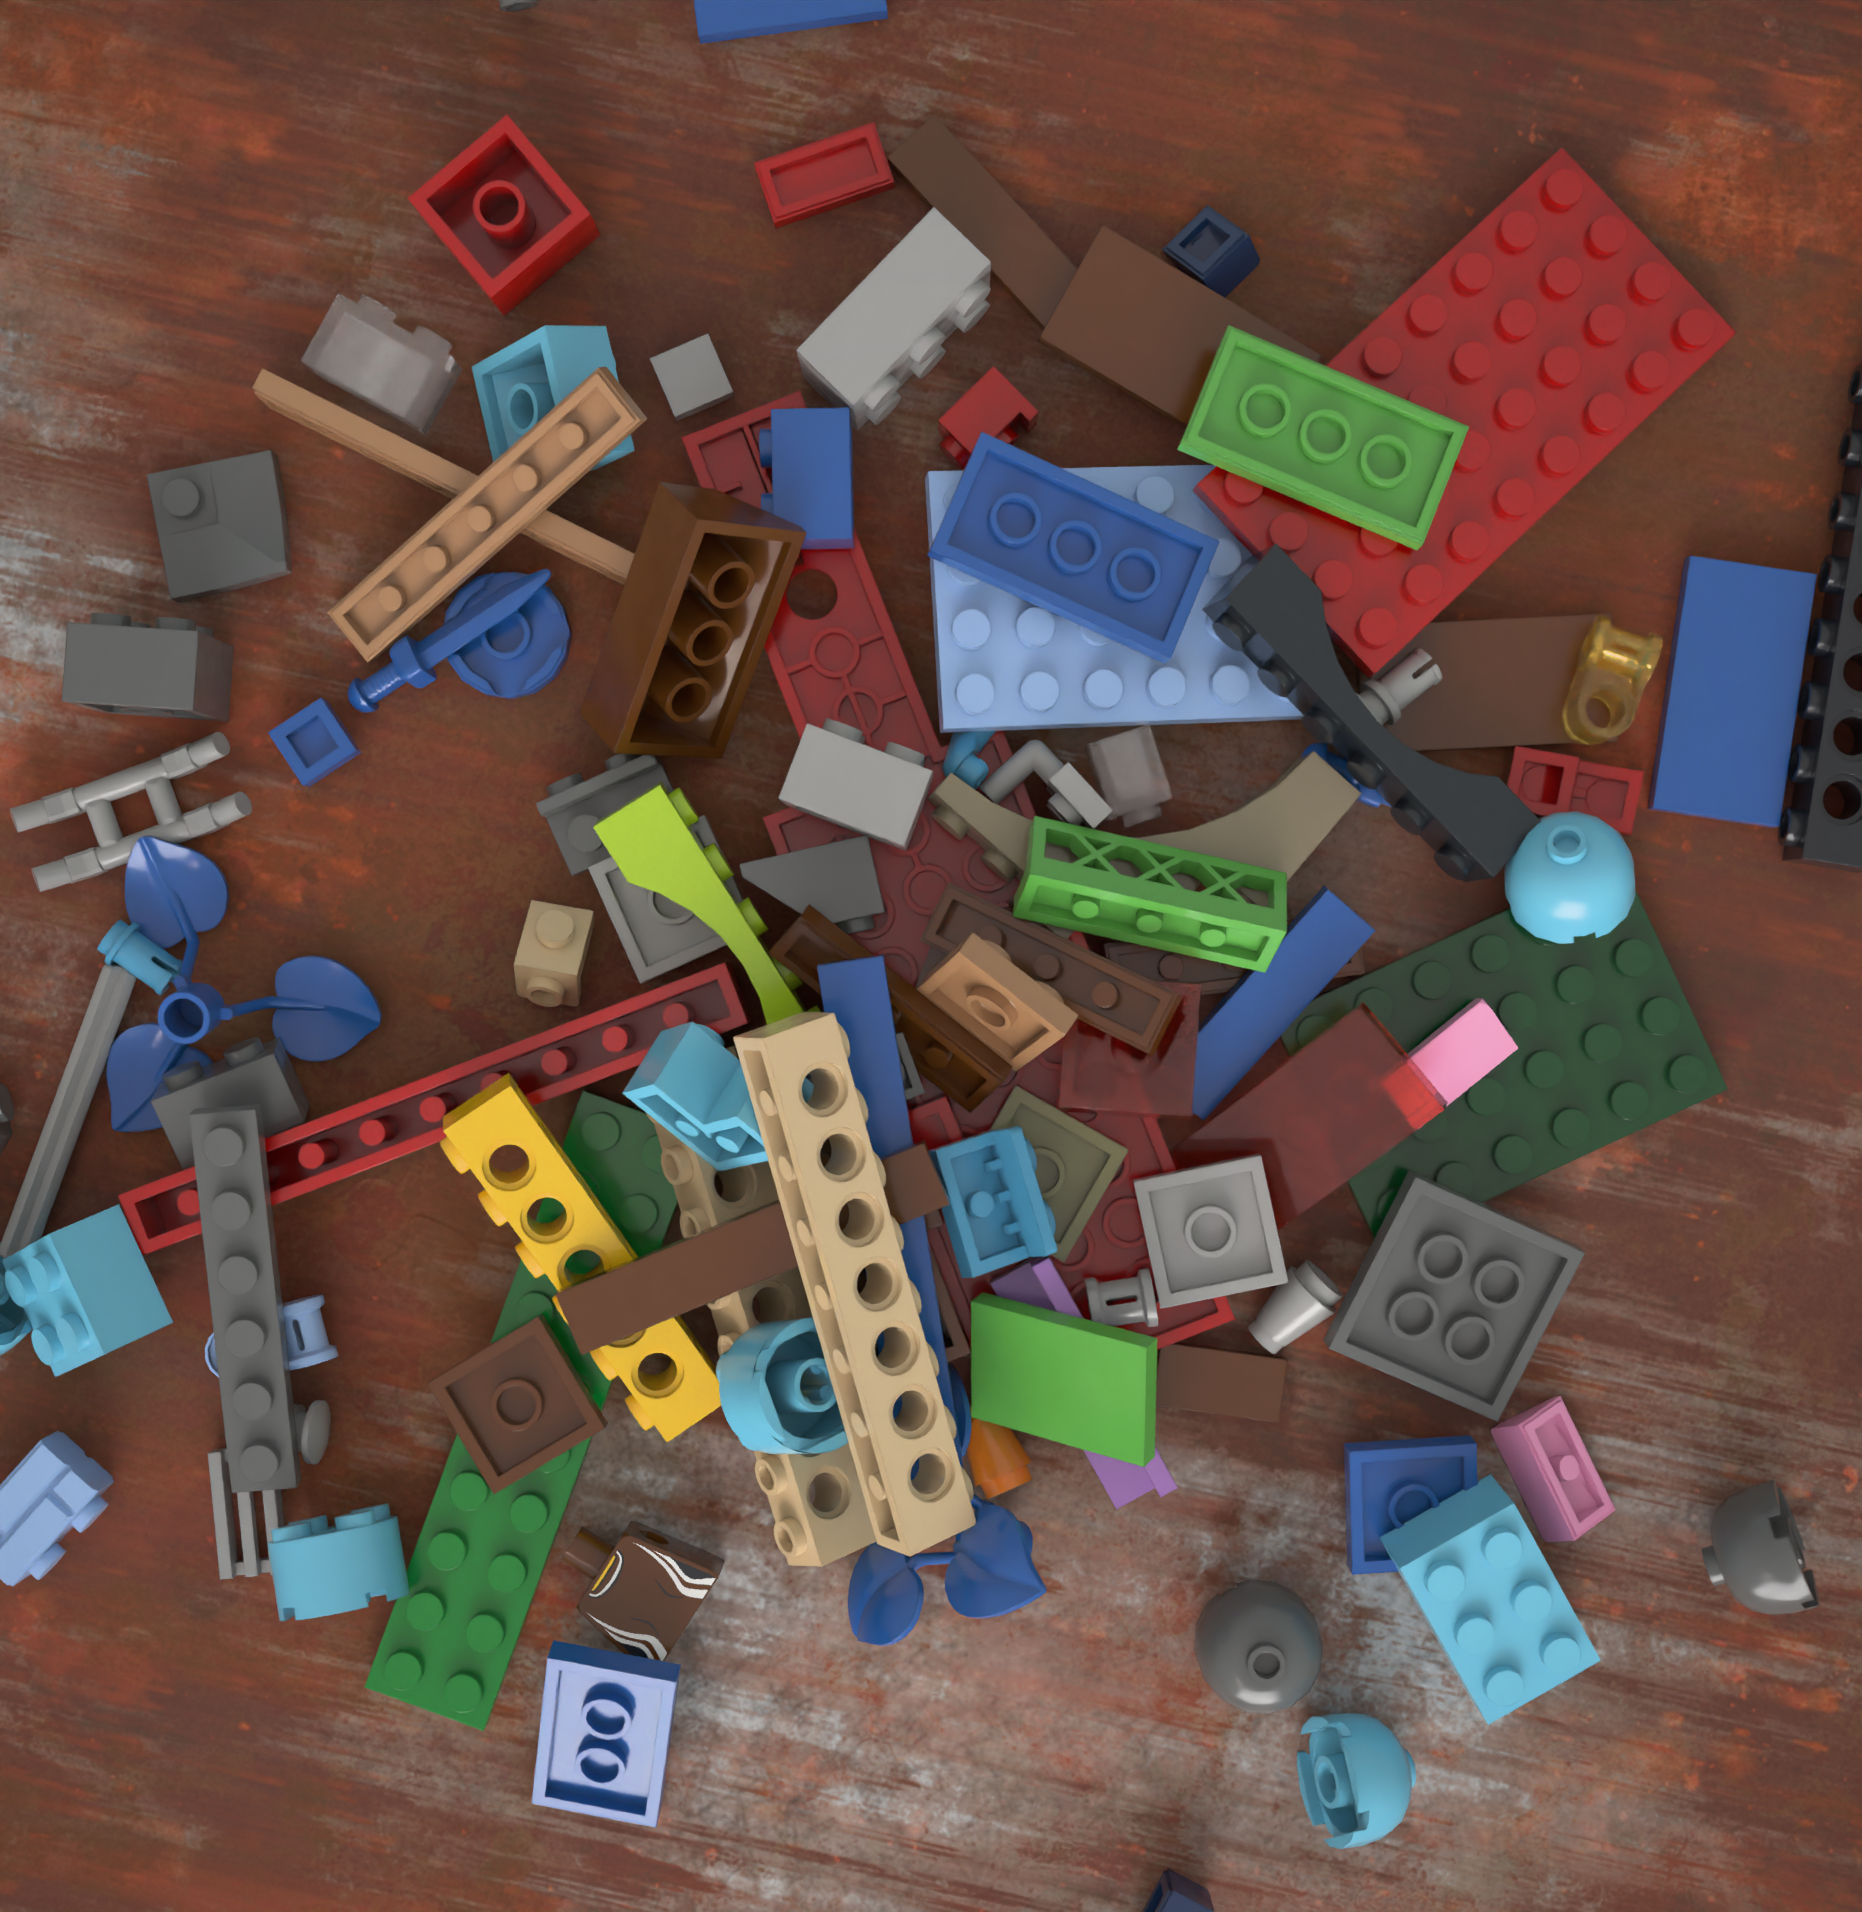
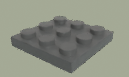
M1409 1170L1323 1341L1333 1351L1498 1422L1585 1252L1569 1241Z

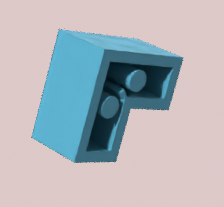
M692 1021L660 1032L622 1093L718 1171L768 1161L740 1060L724 1048L725 1043L719 1034L709 1027ZM805 1078L802 1084V1095L807 1103L813 1094L814 1084Z

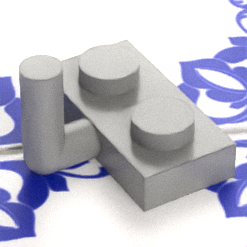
M1040 740L1028 741L979 786L991 802L998 804L1035 771L1047 784L1046 791L1052 797L1047 801L1046 807L1058 821L1096 830L1108 819L1113 811L1069 762L1063 765Z

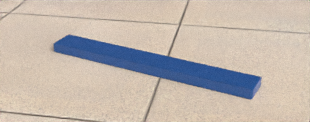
M884 954L818 964L817 970L824 1012L835 1013L837 1022L843 1027L849 1040L850 1056L848 1063L855 1087L863 1095L868 1108V1120L865 1124L873 1152L881 1158L913 1145ZM925 1215L899 1225L904 1238V1247L901 1253L908 1278L913 1282L920 1295L922 1305L921 1312L919 1313L925 1340L932 1347L938 1360L939 1374L936 1379L943 1404L949 1409L955 1421L956 1437L953 1440L960 1465L965 1470ZM883 1331L876 1340L879 1354L885 1342ZM901 1395L897 1398L893 1407L894 1419L898 1416L902 1407ZM919 1458L912 1466L911 1481L918 1473Z

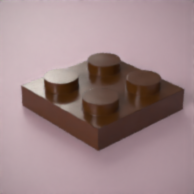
M543 1314L538 1315L427 1383L493 1494H496L601 1431L608 1424Z

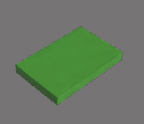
M984 1292L971 1301V1417L1145 1467L1155 1457L1157 1338Z

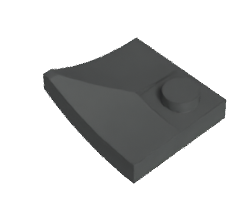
M272 450L146 474L170 599L176 602L197 599L255 585L292 573L290 536L278 456Z

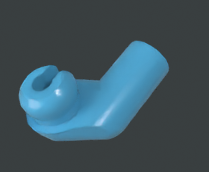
M996 731L954 732L942 767L945 777L952 773L973 789H977L989 772L987 764L979 759L977 755Z

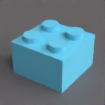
M119 1204L54 1231L2 1260L6 1269L4 1280L7 1291L18 1306H23L33 1328L31 1338L34 1350L44 1364L50 1365L55 1377L173 1323Z

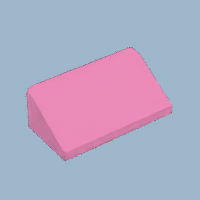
M1475 998L1376 1080L1416 1129H1419L1516 1051L1518 1047L1483 998Z
M1561 1396L1552 1397L1499 1423L1491 1429V1435L1544 1541H1575L1616 1510Z

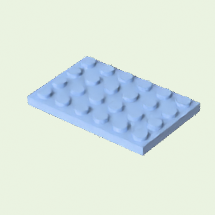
M1216 466L1062 468L1220 541L1173 655L1165 664L930 558L940 733L1302 720L1304 715L1287 697H1280L1274 694L1261 682L1257 674L1259 668L1242 651H1236L1228 647L1218 638L1212 627L1214 622L1202 610L1252 556L1246 547L1192 491ZM964 470L928 471L925 477L929 550Z

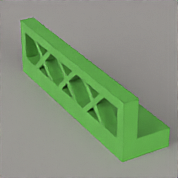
M1034 816L1029 828L1027 865L1014 897L1013 917L1265 973L1287 933V873ZM1046 842L1069 847L1079 860L1068 863L1046 858ZM1115 858L1131 861L1143 874L1137 878L1121 875L1109 861ZM1178 872L1193 875L1207 889L1201 892L1184 889L1172 876ZM1242 886L1268 892V907L1247 903L1235 889Z

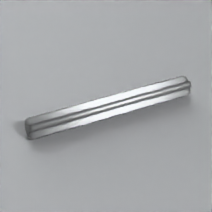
M113 963L110 966L105 964L100 973L2 1238L0 1256L4 1259L41 1239L137 979V977L117 963Z

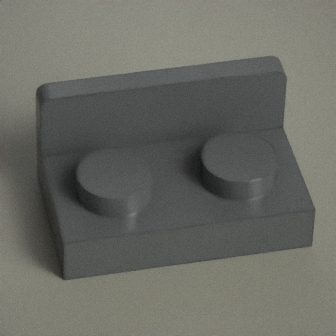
M619 753L604 762L608 770L607 772L587 781H584L581 773H577L546 787L549 798L536 803L540 815L546 817L572 876L582 874L589 870L588 867L612 857L593 828L598 820L661 781L669 793L674 791L659 755Z

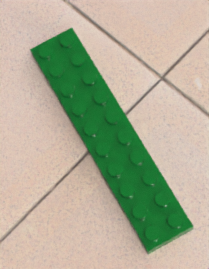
M587 1089L583 1090L562 1149L639 1257L662 1248L676 1212L678 1201L673 1185L667 1180L662 1170V1148L654 1123L648 1118L644 1110ZM543 1198L535 1221L549 1223L556 1220L563 1212V1204L554 1198ZM579 1250L569 1256L565 1267L575 1274H586L597 1267L600 1256L590 1250ZM521 1260L490 1344L538 1315L543 1314L602 1412L614 1378L610 1381L605 1377L590 1352L581 1355L569 1325L563 1319L552 1300V1297L555 1296L558 1290L545 1273L536 1279ZM458 1434L456 1435L407 1569L410 1594L396 1599L365 1688L481 1731L485 1730L594 1435L496 1494H493Z

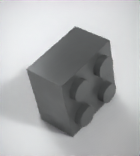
M91 613L90 624L67 622L62 688L63 702L108 714L229 722L234 646L215 639L214 629L196 626V621L172 617H156L155 628H151L149 624L131 622L132 617L112 613Z

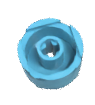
M813 1317L758 1324L744 1332L731 1348L720 1356L716 1366V1376L719 1381L721 1406L731 1429L747 1449L769 1454L826 1453L848 1443Z
M389 1503L352 1510L350 1514L335 1517L336 1526L328 1527L327 1515L293 1521L288 1523L287 1526L271 1529L272 1541L267 1542L280 1621H286L294 1616L295 1620L311 1619L369 1607L368 1603L371 1602V1597L386 1595L388 1602L410 1594L397 1516H390Z

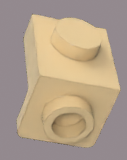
M531 900L514 961L516 993L518 996L528 998L531 1002L546 1007H555L560 1004L569 1006L579 1005L581 998V974L594 928V911Z

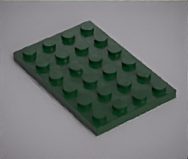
M1636 890L1635 898L1627 917L1610 933L1596 938L1595 932L1586 936H1575L1574 943L1558 944L1535 937L1516 922L1510 907L1316 996L1279 1037L1373 1241L1409 1170L1483 1203L1728 1089ZM1475 998H1483L1511 1036L1518 1049L1421 1128L1416 1129L1376 1079Z

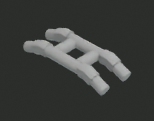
M215 732L198 741L187 743L163 753L157 758L76 788L71 787L61 792L41 797L40 800L10 808V814L17 832L48 823L53 824L87 812L99 847H92L65 856L63 859L31 868L39 892L68 883L79 882L128 863L131 851L140 837L150 835L180 844L190 839L213 833L251 814L252 805L248 796L243 792H236L217 802L208 803L182 815L170 779H177L206 767L208 763L228 755L230 745L227 738L221 732ZM146 789L158 825L123 837L111 801Z

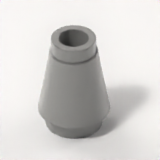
M1305 1260L1298 1268L1290 1266L1286 1272L1289 1283L1277 1285L1257 1314L1256 1319L1248 1326L1249 1331L1256 1340L1273 1354H1276L1283 1346H1287L1335 1314L1336 1309L1334 1305L1343 1297L1336 1284L1309 1260Z

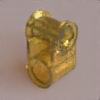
M1599 614L1595 618L1582 645L1578 659V669L1562 712L1564 729L1573 740L1584 745H1597L1620 735L1630 727L1635 718L1645 685L1657 664L1663 643L1662 636L1650 633L1645 638L1612 626L1611 619L1607 616ZM1590 697L1602 700L1609 707L1611 719L1607 728H1599L1588 719L1586 704Z

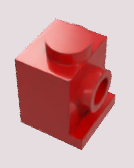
M993 366L938 420V433L944 438L938 446L956 467L964 470L981 432L1013 446L1019 438L1014 429L1020 425L1029 433L1037 425L1039 412Z

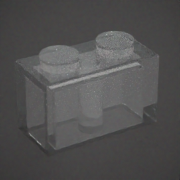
M338 293L301 361L319 377L427 435L462 371L459 364L448 354L452 345L422 326L418 325L414 334L395 325L392 322L396 314L366 295H362L359 302L356 303Z

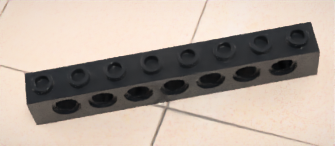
M1862 363L1855 367L1848 388V401L1854 403L1855 407L1852 426L1845 430L1838 451V464L1845 467L1841 491L1835 493L1828 513V527L1835 530L1831 554L1825 556L1818 576V590L1825 593L1821 618L1818 617L1813 622L1808 639V653L1811 656H1815L1811 681H1806L1803 685L1798 701V716L1800 719L1805 720L1801 744L1795 745L1789 759L1788 779L1790 782H1795L1791 807L1784 809L1781 815L1780 826L1778 827V842L1780 845H1784L1782 861L1856 873L1862 872V688L1856 691L1849 687L1844 679L1843 669L1848 659L1857 662L1862 668V624L1858 622L1853 611L1856 598L1858 596L1862 597ZM1839 722L1846 724L1854 734V746L1848 755L1839 751L1833 740V732ZM1829 785L1837 787L1844 797V809L1838 818L1828 814L1823 805V795Z

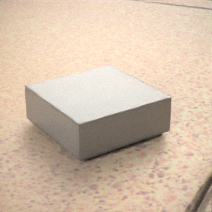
M705 334L650 358L677 421L735 397L709 334Z

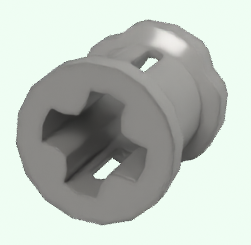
M1148 1268L1139 1269L1137 1277L1100 1283L1094 1277L1084 1278L1091 1321L1109 1326H1120L1138 1322H1145L1148 1327L1158 1326L1154 1290ZM1136 1299V1302L1113 1306H1107L1106 1304L1112 1301Z

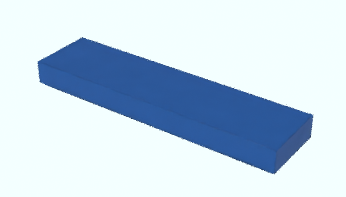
M1324 885L1287 926V933L1266 972L1249 969L1154 1074L1156 1081L1204 1121L1376 930Z

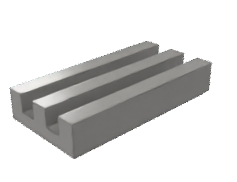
M227 1448L213 1449L208 1453L220 1580L233 1579L237 1575L254 1577L268 1572L272 1575L270 1557H259L253 1491L237 1493L243 1560H238ZM281 1489L262 1491L267 1542L272 1541L271 1529L284 1526Z

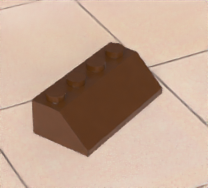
M665 482L659 483L580 710L583 718L614 753L722 759L807 532L801 526L716 489Z

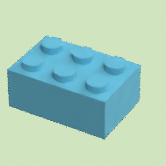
M1491 1474L1477 1481L1476 1486L1467 1491L1463 1489L1439 1503L1440 1506L1428 1509L1404 1523V1526L1401 1528H1395L1379 1537L1463 1687L1488 1725L1601 1661L1516 1505Z

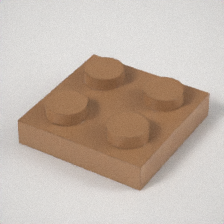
M973 932L933 967L916 988V990L1013 1066L1012 1070L1015 1072L1064 1037L1079 1016L1064 1004L1061 995L1054 988L1043 982L1034 981L1011 962L1010 956L1002 947L994 942L982 940Z

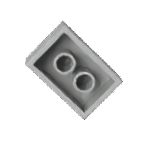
M933 207L796 350L804 380L832 407H849L852 426L857 431L869 419L875 425L879 424L901 400V396L896 391L914 373L919 379L926 376L946 352L941 344L957 328L963 333L969 331L986 313L990 306L985 299L991 290V261Z

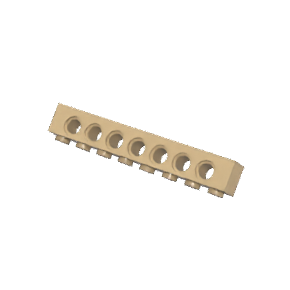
M802 1012L733 1038L877 1544L910 1557L976 1524L971 1505L974 1490L968 1474L960 1465L953 1440L956 1437L955 1421L949 1409L943 1404L936 1377L939 1374L938 1360L932 1347L925 1340L919 1318L922 1308L920 1295L913 1282L908 1278L901 1251L904 1247V1238L899 1224L891 1216L883 1189L886 1184V1173L880 1158L873 1152L865 1124L868 1120V1108L863 1095L855 1087L848 1063L850 1044L847 1034L837 1022L835 1013ZM809 1073L813 1080L814 1089L810 1100L806 1103L802 1095V1084ZM828 1138L832 1152L829 1162L824 1167L821 1162L820 1152L823 1143ZM847 1203L849 1220L846 1227L841 1231L839 1214L842 1207ZM865 1267L867 1282L865 1288L859 1294L857 1279ZM883 1331L885 1337L884 1347L876 1357L875 1343ZM901 1395L902 1407L898 1416L894 1419L893 1407L895 1401ZM919 1458L918 1473L911 1481L912 1466Z
M734 1046L726 1048L737 1058ZM646 1113L648 1118L654 1123L662 1148V1170L667 1180L673 1185L681 1211L680 1228L684 1238L779 1200L769 1161L718 1171ZM716 1173L723 1184L721 1197L717 1194L714 1186ZM799 1267L706 1304L711 1309L719 1335L717 1342L719 1356L728 1351L744 1332L758 1324L813 1317ZM754 1296L757 1298L760 1306L758 1320H756L752 1311ZM849 1443L826 1453L769 1454L754 1451L757 1460L755 1464L756 1478L761 1489L768 1496L776 1522L774 1525V1537L780 1551L786 1556L788 1565L822 1567L876 1542ZM812 1481L816 1492L813 1504L809 1498V1488Z

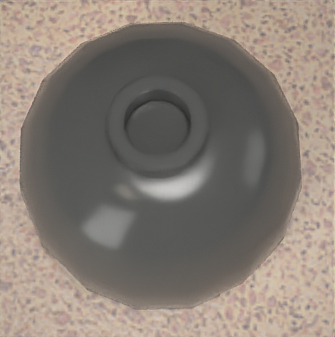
M1770 1480L1756 1484L1730 1495L1716 1509L1711 1521L1712 1546L1702 1548L1704 1563L1713 1585L1717 1586L1726 1583L1737 1602L1758 1613L1783 1615L1819 1607L1820 1598L1812 1569L1802 1571V1569L1806 1568L1802 1550H1806L1785 1495L1780 1487L1777 1488L1776 1481Z
M1249 1579L1237 1583V1587L1228 1589L1221 1596L1217 1594L1207 1602L1196 1623L1194 1651L1203 1679L1223 1702L1244 1713L1269 1715L1291 1708L1310 1692L1321 1671L1323 1641L1314 1615L1295 1592L1276 1582Z

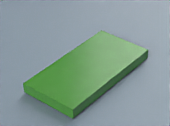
M1228 325L1177 450L1414 550H1418L1425 541L1469 426Z

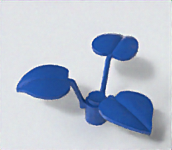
M150 835L140 837L136 841L127 863L125 903L131 924L136 922L141 925L138 932L162 949L172 947L184 938L186 939L187 946L180 973L173 981L177 991L161 1003L157 1015L158 1023H143L130 1027L118 1036L109 1051L106 1077L111 1100V1125L113 1130L136 1132L163 1127L151 1103L159 1084L164 1082L162 1076L169 1070L191 1061H199L201 1067L212 1064L213 1062L207 1054L188 1045L200 1040L217 1028L222 1020H230L235 1016L263 1009L276 1008L277 1010L272 1020V1030L275 1038L280 1037L285 1050L292 1056L307 1061L334 1059L349 1051L361 1039L381 1025L382 1013L369 986L344 964L323 956H301L284 963L277 970L275 976L277 996H266L233 1005H225L222 996L215 988L205 983H193L191 977L200 945L197 932L210 930L223 920L229 902L228 884L219 866L206 855L192 848Z
M948 1362L962 1456L964 1457L971 1436L970 1405L959 1372L951 1362ZM974 1494L971 1505L975 1509L976 1524L956 1534V1542L953 1545L954 1551L919 1553L910 1558L907 1555L878 1545L877 1541L870 1544L860 1555L854 1567L848 1590L849 1619L857 1641L878 1646H888L899 1642L911 1632L919 1619L924 1597L922 1580L916 1570L926 1565L949 1564L944 1582L948 1600L954 1610L970 1618L982 1619L1001 1616L1015 1611L1045 1594L1047 1589L1031 1558L1033 1537L1029 1526L1025 1522L1017 1520L1010 1510L994 1505L993 1502L982 1500Z

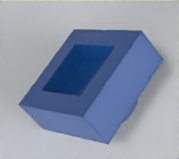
M319 698L268 732L301 784L306 787H311L362 753L329 702L324 698Z

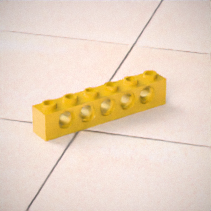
M509 1073L443 1117V1131L447 1136L440 1141L443 1151L459 1173L463 1174L469 1169L472 1170L484 1187V1190L477 1194L480 1202L499 1227L507 1221L510 1223L522 1240V1242L515 1246V1249L527 1269L536 1279L545 1273L556 1289L559 1290L639 1257ZM503 1145H516L526 1152L527 1158L524 1164L513 1171H501L490 1162L492 1153ZM541 1198H554L563 1204L562 1214L556 1220L549 1223L536 1222L527 1214L530 1206ZM579 1250H590L600 1256V1261L591 1272L575 1274L565 1267L569 1256ZM555 1295L552 1297V1300L557 1310L567 1323V1320ZM680 1315L590 1351L592 1358L605 1377L611 1381L619 1375L632 1393L625 1398V1402L641 1427L647 1431L655 1425L666 1442H669L721 1406L716 1365ZM653 1353H663L672 1358L669 1367L660 1374L649 1375L638 1369L641 1361Z

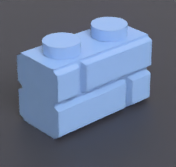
M56 1431L41 1439L0 1485V1579L6 1585L13 1587L30 1574L37 1580H40L66 1553V1550L58 1544L73 1527L82 1533L108 1506V1503L101 1495L114 1482L113 1477L94 1459L87 1457L85 1451L64 1432Z

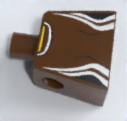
M630 1521L615 1546H612L582 1526L561 1560L592 1579V1582L576 1606L580 1614L624 1654L665 1661L718 1579L725 1562L712 1553L636 1521Z

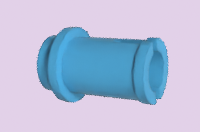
M121 919L118 920L107 932L97 948L99 952L106 956L104 963L109 966L117 963L154 989L155 993L160 996L169 989V981L173 983L174 978L179 975L182 960H178L138 932L141 928V925L133 922L131 925H128Z

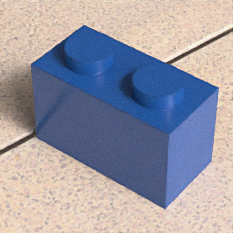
M850 408L771 409V428L760 429L759 449L761 468H772L773 493H761V509L801 526L807 532L801 549L855 548L852 418Z

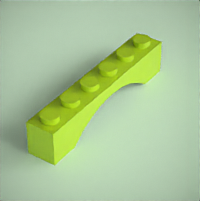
M661 781L594 824V830L628 883L660 893L692 911L721 936L743 964L760 998L767 1025L802 1012H822L818 1005L807 1011L794 990L803 984L802 980L769 954V949L760 937L761 934L769 930L767 924L749 897L741 902L737 901L725 882L734 876L730 865L714 842L705 848L691 828V825L700 819L679 787L669 793Z

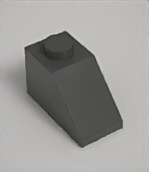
M867 835L740 864L743 878L799 913H802L810 904L846 934L876 928L873 916L886 913L871 844Z

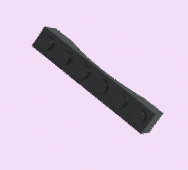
M1277 544L1252 555L1202 609L1214 622L1212 627L1218 638L1228 647L1236 651H1242L1259 668L1257 674L1261 682L1274 694L1288 698L1304 715L1302 722L1306 729L1318 740L1332 744L1348 761L1346 767L1352 777L1366 788L1375 789L1392 806L1390 813L1393 819L1409 833L1419 835L1436 852L1434 860L1438 866L1451 877L1463 880L1464 882L1494 878L1516 853L1527 834L1541 822L1499 777L1471 774L1436 763L1404 745L1375 719L1354 692L1337 660L1326 626L1321 590Z

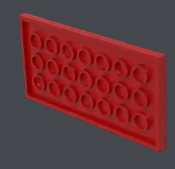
M1561 148L1325 365L1469 426L1425 541L1418 550H1414L1217 466L1192 491L1252 555L1277 544L1322 592L1325 621L1330 638L1369 679L1724 346L1736 332L1573 158Z

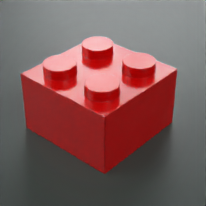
M508 115L504 116L408 197V200L424 222L503 316L508 314L601 235L590 212Z

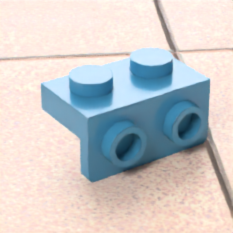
M1020 1126L992 1129L929 1150L950 1200V1205L942 1207L941 1210L962 1278H973L1029 1257H1045L1057 1252V1245L1054 1239L1056 1231L1055 1218L1051 1208L1043 1200L1035 1175L1037 1169L1035 1151L1029 1140L1024 1137Z

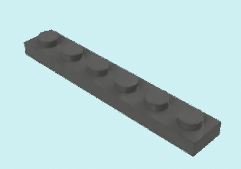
M261 1104L194 1109L189 1114L231 1491L232 1493L297 1488L301 1481V1470Z

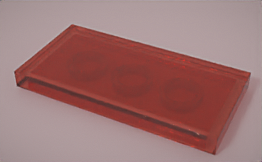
M1362 1002L1173 1146L1169 1153L1176 1170L1260 1153L1277 1231H1279L1445 1110L1448 1102L1367 1005Z

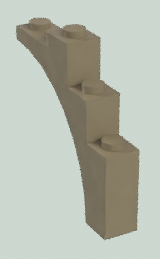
M1313 751L1303 758H1298L1264 792L1224 817L1189 830L1135 839L1287 873L1288 881L1359 798L1361 793ZM950 773L927 798L936 807V810L931 814L932 817L955 838L961 840L967 834L985 850L980 857L981 860L1000 878L1010 883L1016 877L1021 882L1027 865L1029 828L1032 820L991 802L957 776ZM1046 842V858L1068 863L1079 860L1069 847ZM1118 858L1109 861L1121 875L1137 878L1143 874L1131 861ZM1178 872L1172 876L1184 889L1195 891L1201 884L1193 875ZM1242 886L1235 889L1247 903L1263 907L1268 905V892ZM1015 894L1007 902L1012 908H1014ZM1030 921L1065 939H1068L1075 931Z

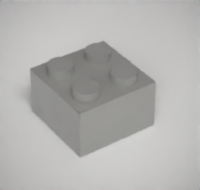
M829 718L825 719L822 729L807 723L778 799L786 806L907 851L934 780L933 771L924 768L926 762L924 760L925 755L892 742L887 743L884 752L863 745L865 737L862 736V731Z

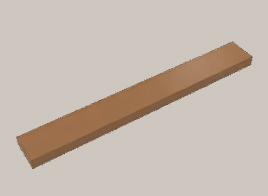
M263 368L252 387L255 391L254 394L268 408L450 499L455 498L478 477ZM548 510L543 511L520 532V534L622 585L625 584L635 555Z

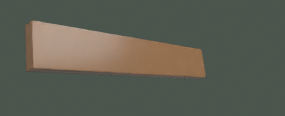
M607 367L597 368L327 613L367 663L378 659L643 424L647 417Z

